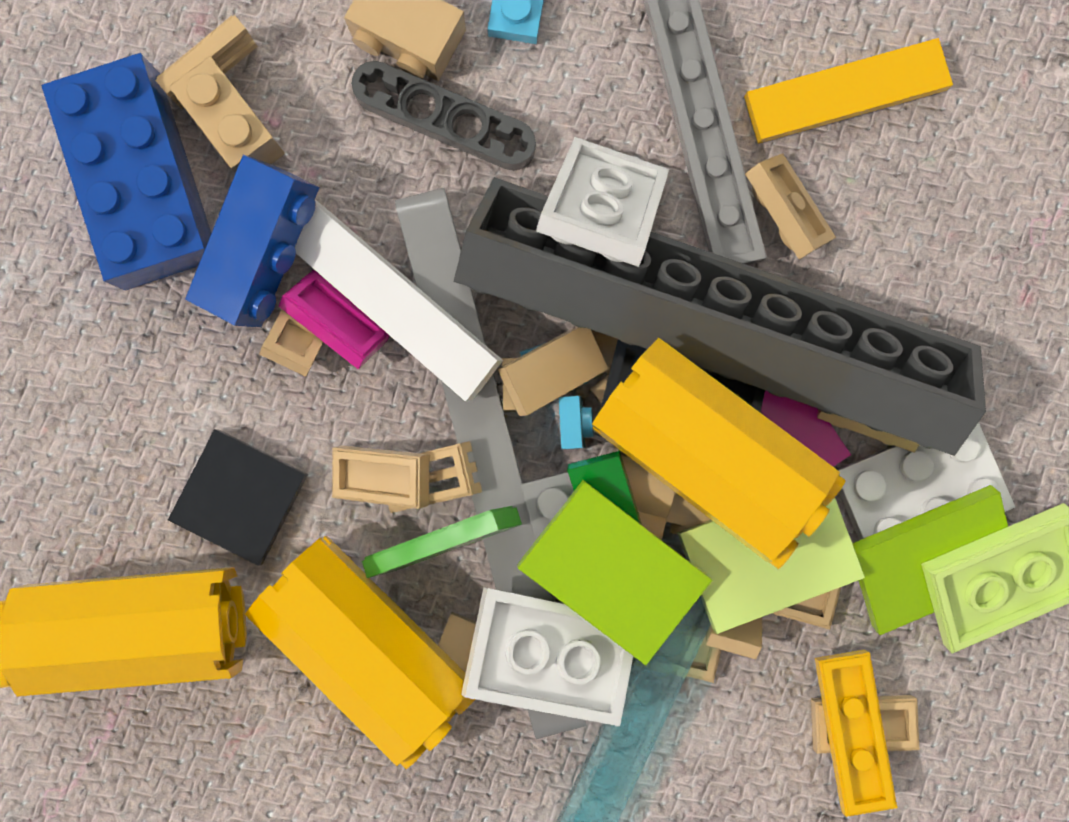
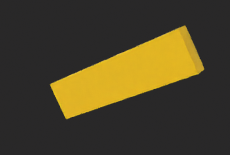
M936 38L751 90L745 94L744 99L757 143L760 144L944 92L951 88L953 83L940 40Z

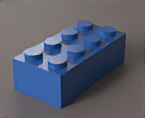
M141 53L41 85L103 281L125 291L198 267L211 236L208 220L167 94L155 81L160 73Z

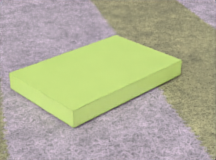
M835 498L826 506L830 511L811 536L808 537L802 532L798 538H794L799 544L780 569L766 562L712 520L677 532L687 560L713 580L702 593L701 599L712 629L716 634L865 578Z
M1062 503L921 564L943 645L952 654L1069 604V507L1066 504Z

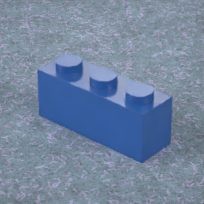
M243 155L185 300L234 326L262 328L264 321L272 314L275 308V294L282 277L294 262L296 255L295 246L302 229L314 214L316 207L315 198L320 187L271 163Z

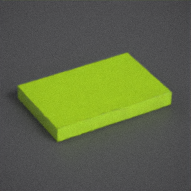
M584 480L578 485L517 564V568L644 665L648 664L713 581L708 575Z
M992 485L986 486L852 543L865 578L858 580L871 625L879 635L934 613L922 563L1008 527L1001 493Z

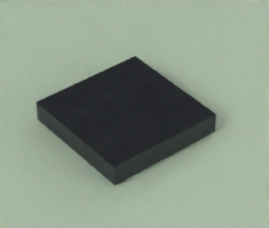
M214 429L168 521L257 566L263 565L308 474L219 429Z

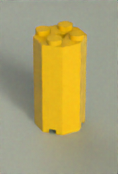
M658 338L631 368L633 372L625 382H620L593 421L592 429L766 562L780 569L799 544L794 538H798L802 532L809 537L816 531L830 511L826 506L839 493L846 480L839 475L840 472L662 339Z
M328 536L321 537L286 567L281 573L283 576L273 587L269 585L257 597L244 615L396 766L401 764L405 769H408L426 749L431 751L448 734L452 728L448 722L456 713L458 715L462 714L475 701V699L465 698L461 695L466 673L370 578H367L366 574Z
M235 567L27 584L10 588L6 600L0 601V688L11 687L16 697L234 677L242 671L243 659H233L235 647H245L247 638L244 593L241 585L230 586L229 579L237 577Z

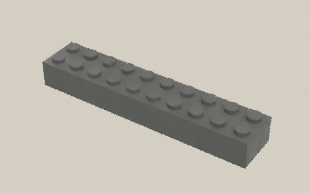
M495 177L466 230L453 282L468 286L479 293L491 294L519 304L528 310L539 311L568 321L577 327L588 328L617 338L629 345H637L648 349L660 338L698 367L718 373L726 379L741 381L764 389L775 396L787 397L815 407L824 413L835 414L867 425L873 430L884 431L916 442L922 447L936 449L953 456L957 454L986 413L980 345L654 232H650L639 267L626 262L611 261L600 253L574 244H562L551 236L536 232L540 215L548 196Z

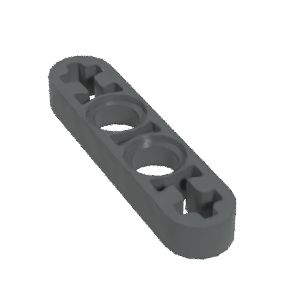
M365 62L353 74L351 82L353 93L359 104L369 112L507 170L523 169L534 158L536 150L535 135L530 126L518 119L383 62ZM378 76L383 77L382 80L385 88L399 95L397 109L392 108L395 103L393 97L389 94L377 91L373 98L369 97L368 90L364 85L365 82L374 83ZM400 85H404L405 87L399 94ZM419 94L429 95L436 102L434 112L429 117L423 119L414 118L407 110L409 101ZM462 114H474L482 122L481 130L473 138H461L453 130L455 120ZM490 124L498 125L495 128L496 136L504 140L510 141L514 134L520 135L521 144L526 149L525 152L516 150L512 157L505 155V145L492 138L490 148L483 147L489 138Z

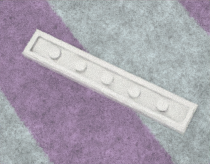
M315 199L316 207L314 214L302 229L295 246L296 254L465 402L473 401L503 360Z

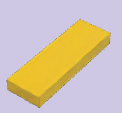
M863 649L814 658L841 812L848 817L897 808L870 652Z

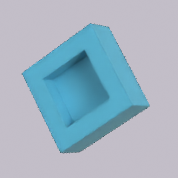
M492 0L487 29L488 37L537 44L544 0Z
M580 396L559 397L561 449L586 448L585 438H592L594 435V430L592 429L594 421L592 407H583V398Z

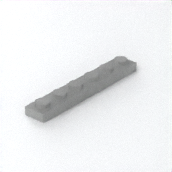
M643 0L708 251L746 265L761 262L767 257L700 1Z

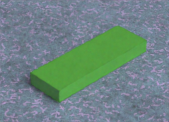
M507 506L488 510L366 556L362 564L367 578L391 573L522 525L517 507Z

